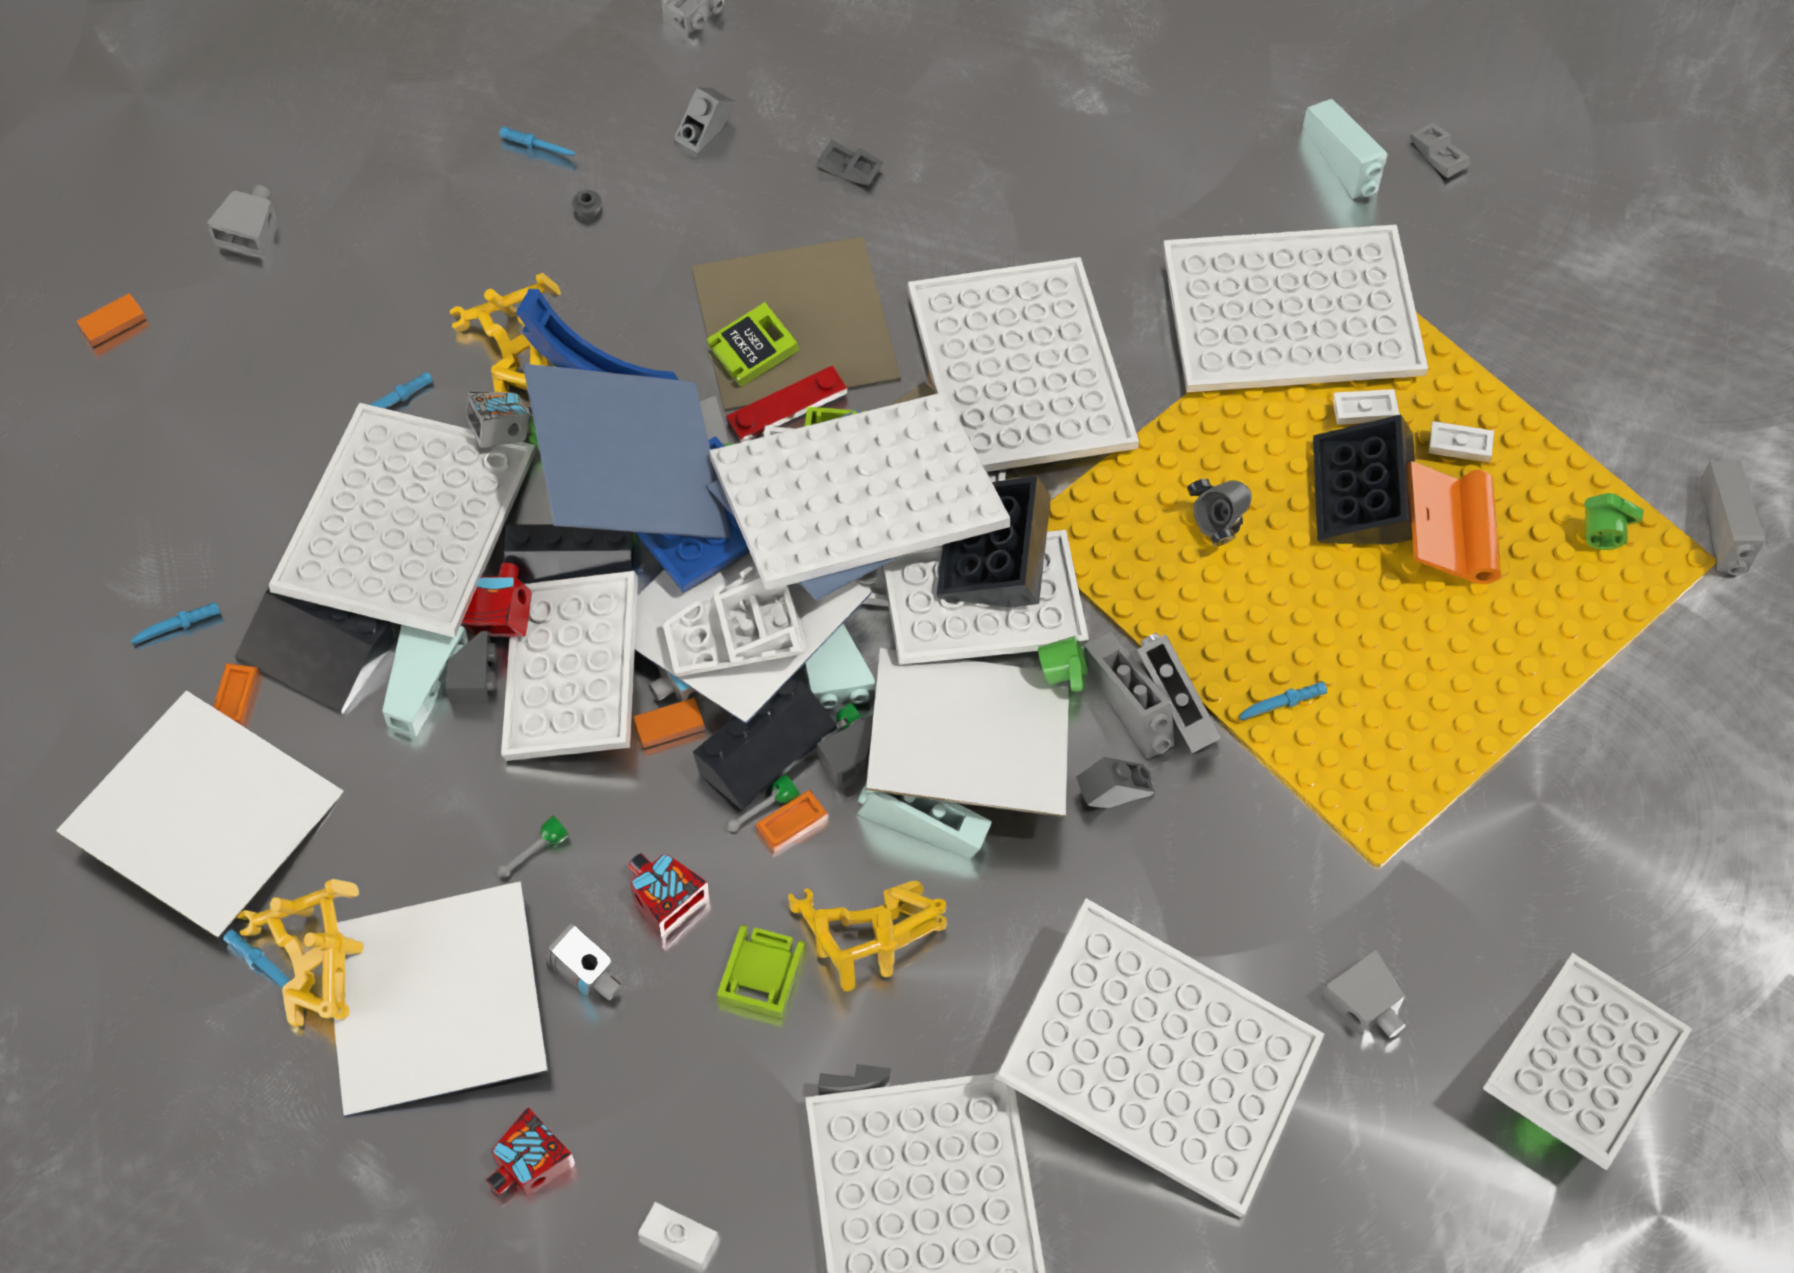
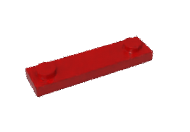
M831 365L726 415V421L740 443L763 434L765 425L778 427L805 414L807 406L819 407L847 394V387L834 366Z

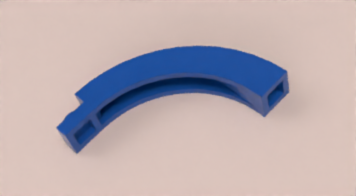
M528 289L516 311L525 324L521 333L556 367L679 380L672 371H659L640 367L613 357L593 346L575 333L557 315L539 289Z

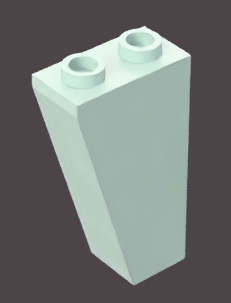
M1333 99L1307 107L1303 127L1352 200L1363 196H1371L1378 191L1387 158L1386 151Z
M842 624L804 664L807 685L825 709L833 708L838 704L849 702L862 704L870 699H875L874 677L846 627Z
M401 625L382 711L387 726L417 737L446 685L447 660L468 643L466 630L462 625H460L455 638Z
M866 784L857 799V802L861 803L857 815L968 859H971L980 850L992 823L987 818L956 802L866 790Z

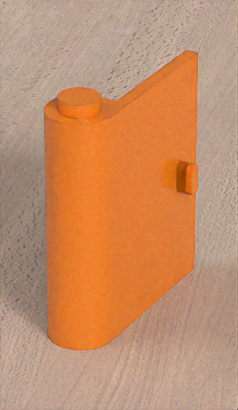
M1413 461L1407 463L1414 561L1478 584H1489L1501 578V565L1492 476L1483 470H1473L1461 479H1457Z

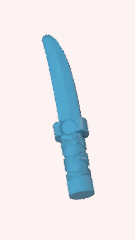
M505 126L500 130L501 138L522 143L531 149L537 146L563 155H576L571 150L539 140L530 133L525 134Z
M425 372L403 386L401 384L396 386L392 393L370 405L386 409L399 401L404 402L409 399V395L432 383L433 379L428 372Z
M217 602L189 612L185 610L178 612V616L144 629L131 642L136 645L182 626L186 629L191 627L192 623L218 615L220 610Z
M1322 681L1302 689L1293 690L1292 688L1285 690L1283 694L1250 706L1240 715V719L1246 720L1289 705V707L1297 706L1298 702L1327 694L1326 685Z
M233 929L224 935L223 940L231 947H234L237 952L241 953L246 958V963L251 967L257 966L281 988L290 982L288 977L264 956L265 953L261 949H255L252 945H249Z

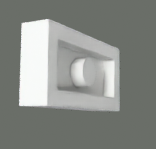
M1394 389L1334 393L1332 399L1337 425L1361 424L1399 415Z
M1433 421L1430 429L1428 453L1489 463L1492 457L1494 431Z
M656 1202L638 1232L640 1238L701 1268L718 1238V1232Z

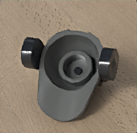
M1200 479L1187 486L1190 496H1199L1195 501L1193 511L1196 522L1201 529L1200 531L1206 536H1210L1213 546H1222L1232 541L1236 537L1235 534L1240 530V526L1243 524L1242 516L1248 510L1251 503L1252 495L1249 488L1237 480L1213 486L1209 479Z

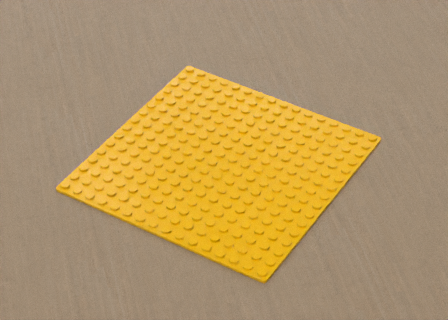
M1417 312V320L1428 366L1426 376L1188 392L1136 433L1139 440L1138 449L1110 453L1050 501L1047 532L1066 530L1079 592L1139 648L1143 647L1140 641L1154 633H1158L1160 637L1166 634L1206 710L1372 864L1378 867L1383 866L1709 572L1716 563V559ZM1394 389L1399 415L1403 416L1413 432L1416 463L1457 479H1461L1473 470H1483L1492 476L1501 565V578L1489 584H1478L1414 561L1413 539L1394 544L1319 543L1317 540L1313 435L1358 425H1337L1332 400L1334 393ZM1432 422L1494 431L1490 462L1428 453ZM1209 479L1213 486L1237 480L1245 484L1251 491L1250 506L1242 516L1243 524L1235 534L1236 537L1227 544L1213 546L1210 536H1206L1200 531L1201 529L1196 522L1193 511L1195 501L1199 496H1190L1187 491V486L1197 480ZM1606 493L1616 494L1644 510L1642 522L1627 525L1628 540L1626 544L1610 550L1596 549L1588 545L1585 529L1584 503L1586 499ZM1322 681L1326 685L1327 694L1298 702L1297 706L1289 707V705L1246 720L1240 719V715L1250 706L1283 694L1285 690L1292 688L1293 690L1302 689Z

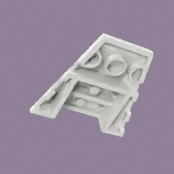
M749 566L739 573L741 575L739 579L726 587L723 584L713 590V595L702 603L697 600L663 622L674 674L677 677L803 654L807 643L794 596L789 585L766 591L757 567L752 569Z

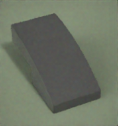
M831 139L818 159L816 166L843 179L870 185L883 165V161L860 148L854 153Z
M856 1064L855 1077L820 1073L818 1095L889 1087L891 1068Z

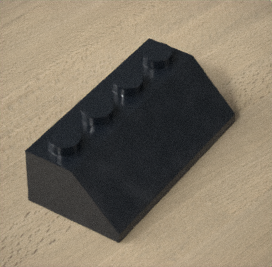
M554 524L506 525L504 561L520 568L517 579L523 584L634 571V535L631 531L554 526Z
M792 676L747 724L734 716L692 753L699 774L743 810L776 782L777 779L811 752L825 735L834 732L837 729V725L811 689L795 676Z

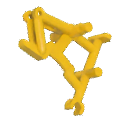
M544 273L536 275L537 283L504 296L499 295L493 289H488L484 293V297L488 302L468 310L462 307H454L450 310V314L455 318L461 316L458 322L452 324L455 330L463 332L469 328L470 321L479 319L487 336L494 337L498 342L503 359L491 368L495 392L509 393V385L527 390L525 374L516 372V370L520 366L517 355L529 347L530 364L548 366V360L523 334L511 341L506 330L499 324H494L490 316L491 313L501 310L508 317H514L517 314V308L513 305L522 302L528 289H539L542 294L548 292L553 297L561 295L559 286ZM518 316V322H520L523 325V327H525V324Z
M331 879L325 882V888L294 900L276 897L271 900L270 909L259 913L243 910L237 916L238 919H249L250 921L248 928L240 931V935L248 937L257 936L261 931V926L268 924L276 944L279 947H285L288 952L295 978L283 986L282 992L287 1020L293 1026H303L304 1008L319 1013L323 1018L333 1017L338 1020H344L349 1015L350 1009L345 1003V954H360L363 951V943L353 938L344 937L339 932L333 899L340 896L348 898L358 896L359 890L354 883ZM320 904L325 933H307L305 935V945L313 947L305 954L297 936L287 934L281 918L292 914L310 917L314 912L313 907ZM323 963L322 997L309 993L315 983L314 973L311 971Z
M916 880L884 890V905L857 911H848L845 907L815 910L813 892L808 888L804 889L805 899L803 900L796 899L792 893L788 894L789 909L794 913L801 912L816 935L817 955L821 958L830 957L839 971L840 985L846 992L851 991L855 987V960L877 953L880 975L890 977L893 975L895 951L932 931H942L947 927V920L941 915L946 912V902L943 899L932 900L921 896L924 887ZM899 912L910 916L893 925L892 920L897 919ZM841 921L843 926L872 922L875 938L874 940L841 950L829 932L828 922Z

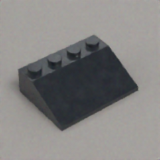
M1400 414L1313 435L1317 540L1319 543L1394 544L1412 540L1407 463L1410 461L1415 462L1413 432L1403 416Z
M1038 476L992 482L1010 517V527L943 544L936 596L940 599L1002 607L1039 604L1051 495Z
M268 588L235 658L248 666L257 667L259 672L343 714L394 644L396 638L389 621L272 593L270 588Z

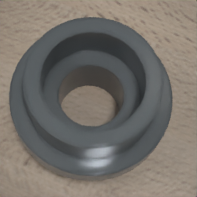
M582 190L575 194L572 200L574 210L585 218L595 216L602 205L600 195L593 190Z

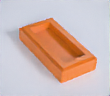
M128 293L77 320V324L94 347L145 320L146 317L135 299Z
M226 663L213 708L243 727L259 676L258 668Z
M695 698L633 716L643 749L705 730Z
M809 789L757 822L755 826L756 830L775 853L827 820L828 812Z

